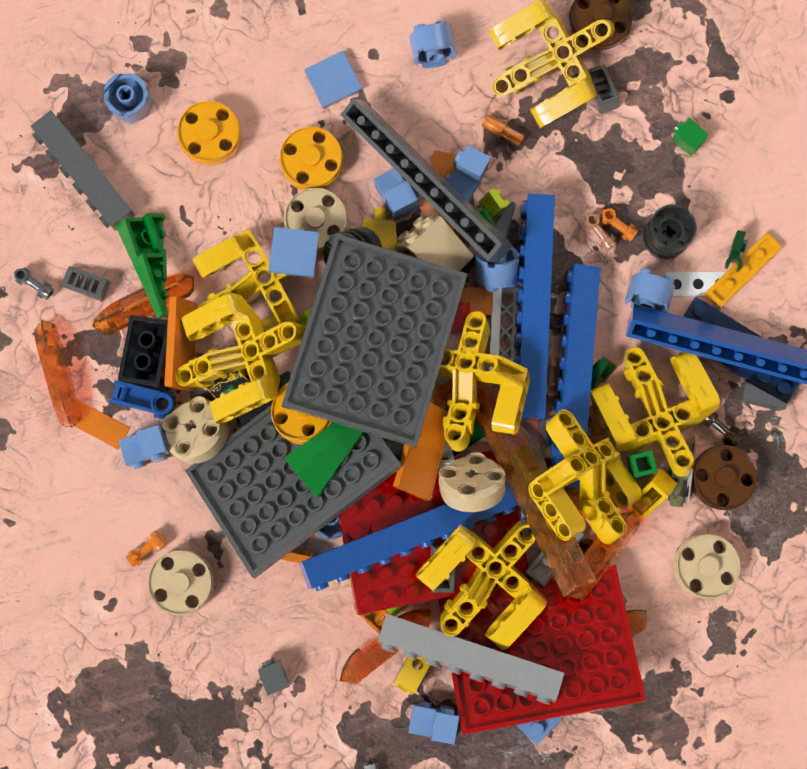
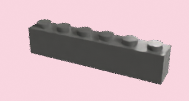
M52 110L31 125V128L35 131L32 136L40 145L44 143L48 149L45 152L53 162L55 160L60 162L62 165L59 167L60 171L66 178L72 177L75 181L72 185L80 195L84 193L89 198L85 202L93 211L98 210L102 216L99 219L106 228L111 226L116 231V225L123 218H133L136 215Z

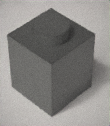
M271 658L261 663L263 667L259 668L258 672L267 696L290 686L281 659L275 661L274 658Z

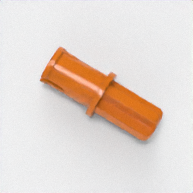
M490 114L485 117L481 125L498 135L497 138L502 137L515 146H519L524 138L522 134L507 126L508 123L504 124L490 116Z

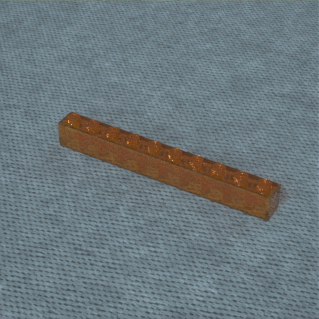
M486 382L477 384V403L480 406L479 411L476 413V419L498 464L505 471L506 480L563 596L566 597L583 592L595 584L597 580L576 538L573 537L567 541L559 539L530 496L529 484L543 473L520 427L516 435L492 431V419L500 390L499 385Z

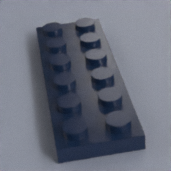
M697 296L694 297L682 316L761 337ZM714 360L786 404L799 385V382Z

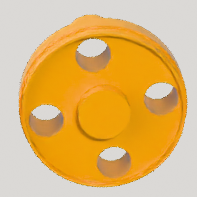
M202 101L190 106L183 113L178 124L177 136L182 150L191 161L205 166H214L236 156L241 144L242 130L238 118L230 108L219 102ZM226 113L229 115L225 121L218 120L221 114ZM191 117H198L195 124H189L188 120ZM225 143L232 144L231 149L228 151L221 150V147ZM193 147H201L198 154H191Z
M303 127L294 131L286 138L280 150L279 161L284 177L298 190L303 191L309 188L325 189L332 185L341 175L343 154L339 142L328 131L319 127ZM317 136L325 137V141L320 144L314 142V139ZM289 148L297 150L294 155L286 154V150ZM334 163L338 167L335 171H328L326 166ZM306 175L309 177L306 183L302 184L297 181L300 176Z
M287 383L277 392V397L273 400L271 418L276 430L286 440L297 445H303L332 425L333 422L281 407L288 386ZM285 417H288L287 421L284 424H281L282 420ZM315 428L314 433L308 436L309 431Z

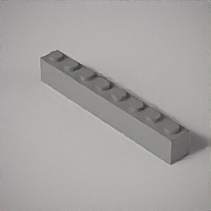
M386 614L378 638V643L382 644L381 648L390 652H394L395 649L404 652L403 656L416 660L417 657L426 659L425 663L438 667L441 664L447 666V671L460 675L462 671L470 674L469 678L483 682V679L492 681L491 685L505 690L507 686L515 689V694L524 697L531 694L537 696V701L550 705L551 701L555 702L557 700L564 676L563 672L454 636H447L442 632Z

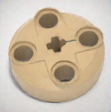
M309 188L297 193L288 203L284 213V226L287 229L319 232L317 253L323 252L325 242L330 237L328 235L329 230L333 228L338 229L340 232L347 230L348 216L343 202L334 193L323 188ZM326 199H333L335 201L331 207H325L323 202ZM302 204L304 208L301 212H294L292 210L293 206Z
M197 396L192 400L182 403L162 421L167 449L176 458L186 463H202L213 458L223 448L228 437V422L215 423L209 406L211 401L206 400L204 397Z
M480 452L470 453L466 457L459 458L439 470L440 493L444 502L453 509L463 512L487 510L498 504L505 495V471L497 462L486 458L484 454Z
M710 533L696 534L687 538L676 548L673 559V572L676 581L687 594L701 599H715L728 593L736 584L740 574V559L735 548L723 537ZM716 541L722 543L723 548L720 553H716L713 549ZM685 548H689L692 552L689 560H685L682 556ZM724 572L730 575V581L726 585L721 581V576ZM693 579H697L700 585L699 589L695 592L690 588V582Z
M173 550L165 553L155 561L148 575V591L152 601L162 611L171 615L183 616L200 610L209 601L214 589V574L210 563L198 553L190 550ZM167 557L172 558L174 561V566L171 570L164 567V560ZM199 563L205 566V574L203 576H198L195 573V566ZM159 589H164L167 592V599L165 601H160L157 598ZM191 595H195L199 600L196 608L188 604V598Z

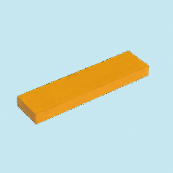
M766 232L741 257L743 262L741 270L736 272L737 264L735 263L705 294L719 308H722L782 246Z

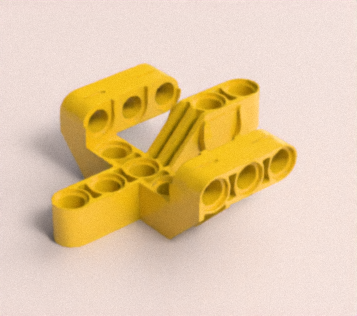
M538 0L488 30L498 51L538 28L549 47L548 50L532 58L530 55H527L523 58V62L514 67L511 65L503 70L504 74L497 77L492 83V90L496 95L506 96L513 92L518 95L525 91L524 87L534 81L538 84L542 81L541 76L558 67L563 73L569 87L530 108L539 128L597 97L591 75L580 55L609 39L615 29L611 21L602 19L569 36L560 17L547 0ZM602 23L608 27V32L605 36L600 35L598 32V27ZM553 26L559 30V35L556 39L550 36V29ZM581 35L588 37L589 42L586 47H582L579 44ZM563 46L569 49V56L567 58H563L560 54V49ZM573 65L577 66L580 70L577 78L573 77L570 73ZM520 69L525 70L527 73L525 81L520 80L518 77ZM502 80L508 83L506 92L500 89V82Z
M249 228L202 252L193 259L203 279L218 271H224L225 267L238 260L240 262L244 260L250 271L236 284L230 283L226 285L227 289L216 295L214 292L207 296L208 300L200 304L198 308L230 293L241 295L248 304L262 294L273 313L261 320L264 332L284 322L301 324L281 286L282 282L294 276L269 273L270 262L266 259ZM257 254L260 256V260L257 263H250L249 257ZM264 273L271 275V279L267 283L259 281L260 276ZM276 292L280 293L282 298L279 302H272L270 296Z
M235 293L223 295L183 316L181 321L189 341L202 339L232 324L238 346L222 350L214 348L199 358L189 360V363L177 369L176 382L180 386L209 387L213 385L212 381L220 377L222 379L227 378V373L247 368L251 380L250 383L241 384L238 386V389L229 393H222L219 398L209 403L215 423L228 422L276 399L280 376L273 357L301 344L306 328L302 324L284 322L264 332L260 318L241 295Z
M474 311L467 316L458 350L445 349L430 402L435 404L434 398L437 388L440 387V377L453 378L452 399H449L447 405L450 407L447 417H443V428L445 430L444 437L450 448L454 451L465 450L471 435H473V425L480 406L477 403V381L501 384L492 419V431L514 435L519 430L529 388L530 375L527 368L502 356L485 354L490 327L485 315L479 311ZM472 344H477L476 346L469 348V346H471ZM450 361L447 365H442L444 362ZM467 364H472L470 367L464 368ZM488 367H494L490 371H485ZM466 414L463 419H458L460 415ZM461 435L459 439L452 440L455 436Z
M631 347L625 352L624 375L627 383L631 382L635 390L634 397L636 399L640 398L646 418L630 424L628 415L624 414L619 404L618 395L615 396L608 383L592 389L590 399L616 451H636L658 442L674 474L680 477L687 476L692 471L694 458L681 432L698 425L719 409V396L697 355L682 352L670 358V361L689 400L667 408L662 392L664 385L661 379H658L652 362L647 359L642 349ZM635 358L638 359L639 362L632 363L630 359ZM640 377H647V378H649V380H648V381H641L639 378H640ZM685 414L688 418L680 419L678 415ZM661 422L666 423L668 427L661 428L657 424ZM645 431L648 435L642 437L637 432ZM673 441L676 442L678 446L670 447L667 443ZM683 460L686 461L688 465L683 467L678 465L677 462Z
M565 409L560 410L546 423V430L565 459L534 479L529 484V494L559 539L567 541L582 533L586 527L583 517L563 489V487L580 480L579 510L601 542L608 545L612 544L627 532V525L621 516V509L619 507L627 508L639 501L642 497V491L621 461L619 452L615 451L609 438L593 445L573 414ZM609 496H611L615 503L619 506L618 508H616V506L614 505Z
M525 519L518 521L494 548L490 547L477 534L460 524L420 568L416 577L434 591L445 578L448 579L450 577V572L459 562H463L466 559L465 556L478 566L468 584H462L459 587L461 591L453 600L448 599L444 606L445 610L440 616V624L445 635L456 636L464 627H468L474 616L487 606L488 603L486 601L496 583L515 598L485 633V636L501 650L504 651L510 647L542 612L547 604L546 598L513 566L537 538V531L532 522ZM523 528L531 529V533L528 536L520 535V531ZM508 545H515V546H516V549H515L514 552H512V553H506V552H504L506 546H508ZM482 547L484 551L481 555L477 556L472 554L473 549ZM492 562L501 563L497 570L489 569ZM515 576L518 578L516 583L512 585L506 583L509 577ZM464 602L472 603L471 608L468 610H463L460 606ZM448 619L457 621L452 627L445 625Z

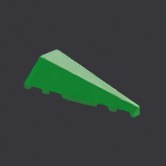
M147 213L143 217L123 218L116 225L117 231L157 318L165 317L168 315L166 310L168 291H165L167 259L166 249H164V238L166 231L163 230L165 214Z
M333 423L284 458L303 483L319 498L322 495L323 488L328 481L333 479L335 471L342 462H345L364 432Z

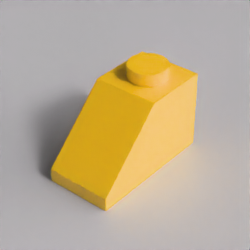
M660 469L641 487V499L627 508L642 521L670 496L678 483L663 469Z

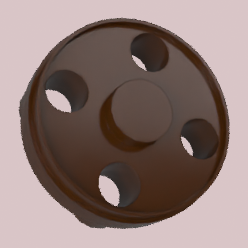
M574 0L569 13V26L572 34L579 32L598 20L606 19L614 24V28L620 27L623 33L614 31L609 39L592 49L607 50L617 46L625 40L632 25L633 13L629 0H616L617 4H611L608 0ZM584 3L588 8L581 9L578 7V4ZM604 23L598 27L600 35L605 36L608 32V27ZM581 35L579 44L582 47H586L589 40L584 35Z
M718 445L704 450L695 459L691 488L698 500L707 507L715 510L735 509L746 503L754 493L757 484L756 468L750 457L740 449L729 445ZM723 449L728 451L730 455L727 462L723 461L720 456ZM699 469L705 472L706 477L704 481H699L696 477V472ZM743 474L750 478L748 486H744L741 482ZM719 494L724 495L726 498L723 506L717 503L716 499Z

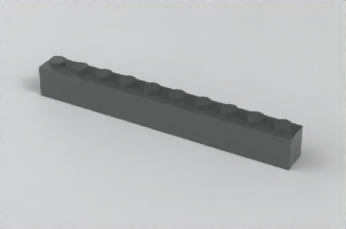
M353 98L341 113V116L487 261L499 263L513 245L366 101Z

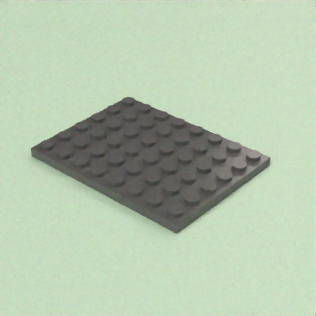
M336 234L281 407L416 448L467 273Z
M271 405L228 437L223 448L213 458L202 463L193 464L185 472L251 577L256 578L402 467V464L382 437L364 432L345 462H342L335 471L333 479L328 481L323 488L322 495L317 498L284 458L301 445L291 443L279 434L271 418ZM285 417L281 424H284L288 417ZM315 428L309 431L308 436L314 433Z

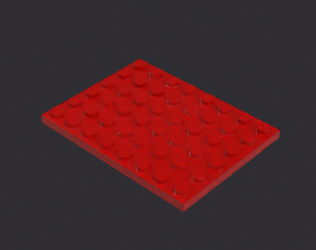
M504 448L480 452L486 458L497 462L501 467L508 463L507 453ZM467 455L454 457V459L457 460L459 458L466 457ZM439 470L430 501L423 500L393 487L397 473L395 472L338 516L343 544L446 504L440 493ZM515 506L516 511L503 515L502 512L495 514L496 519L483 523L480 520L475 522L476 527L469 530L477 534L490 547L494 548L511 528L520 521L517 506ZM438 537L433 540L435 544H443L446 539L442 540V537ZM421 545L413 548V553L401 557L400 553L392 556L393 561L383 565H380L379 562L371 565V570L361 574L358 573V570L350 573L356 615L455 596L461 591L459 587L462 584H468L478 566L465 556L466 559L463 562L460 561L456 566L454 593H432L431 589L416 577L420 568L431 557V545L422 548ZM508 545L504 552L512 553L515 551L516 546ZM476 547L473 549L472 554L481 555L484 549ZM525 551L513 566L530 581L531 579L525 575V571L529 568ZM492 562L489 569L497 570L501 563ZM511 576L506 580V583L514 584L518 578ZM443 580L440 584H448V580Z
M616 565L553 576L544 588L533 580L530 581L546 598L547 604L532 623L504 651L488 639L485 633L515 598L501 586L493 588L486 601L488 603L487 606L474 616L468 627H464L454 637L563 672L564 676L557 700L555 702L551 701L550 705L537 701V696L528 694L527 697L520 696L514 693L515 689L506 686L505 690L492 686V681L483 679V682H479L469 678L470 674L461 671L459 675L451 672L462 735L646 702ZM457 595L438 599L441 614L445 610L444 606L447 600H453ZM464 602L460 608L468 610L471 608L472 603ZM448 619L445 625L452 627L457 621Z

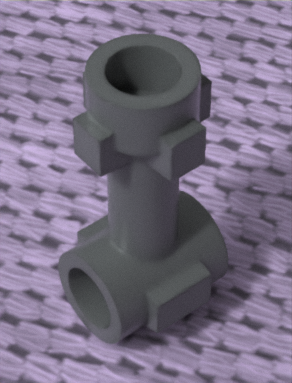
M25 267L15 270L14 277L17 283L29 285L38 291L37 296L42 299L48 300L54 292V289L51 287L52 285L47 282L43 285L31 277L30 271Z

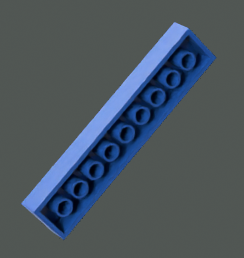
M528 193L526 200L522 201L520 207V218L524 219V222H521V227L519 228V240H523V244H520L518 250L519 262H522V266H519L517 283H521V288H518L516 293V305H520V310H517L515 314V327H519V331L514 336V349H518V353L515 354L513 362L527 368L530 375L529 388L521 421L540 422L545 418L555 195Z

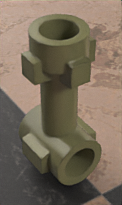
M669 467L668 475L678 484L673 490V495L668 497V501H670V506L683 507V504L686 503V497L682 496L683 480L687 481L689 475L684 477L677 476Z

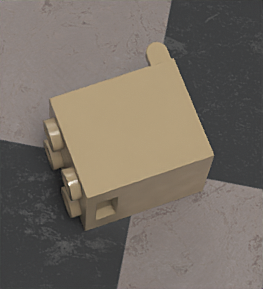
M420 216L414 221V227L410 231L403 232L397 238L398 242L394 245L401 254L460 271L477 252L471 244L466 247V244L458 238L441 216Z

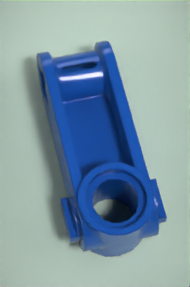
M114 380V392L112 398H109L108 401L154 414L153 417L164 419L177 407L176 396L173 395L174 392L164 389L156 391ZM167 399L169 402L168 407L165 410H160V401Z

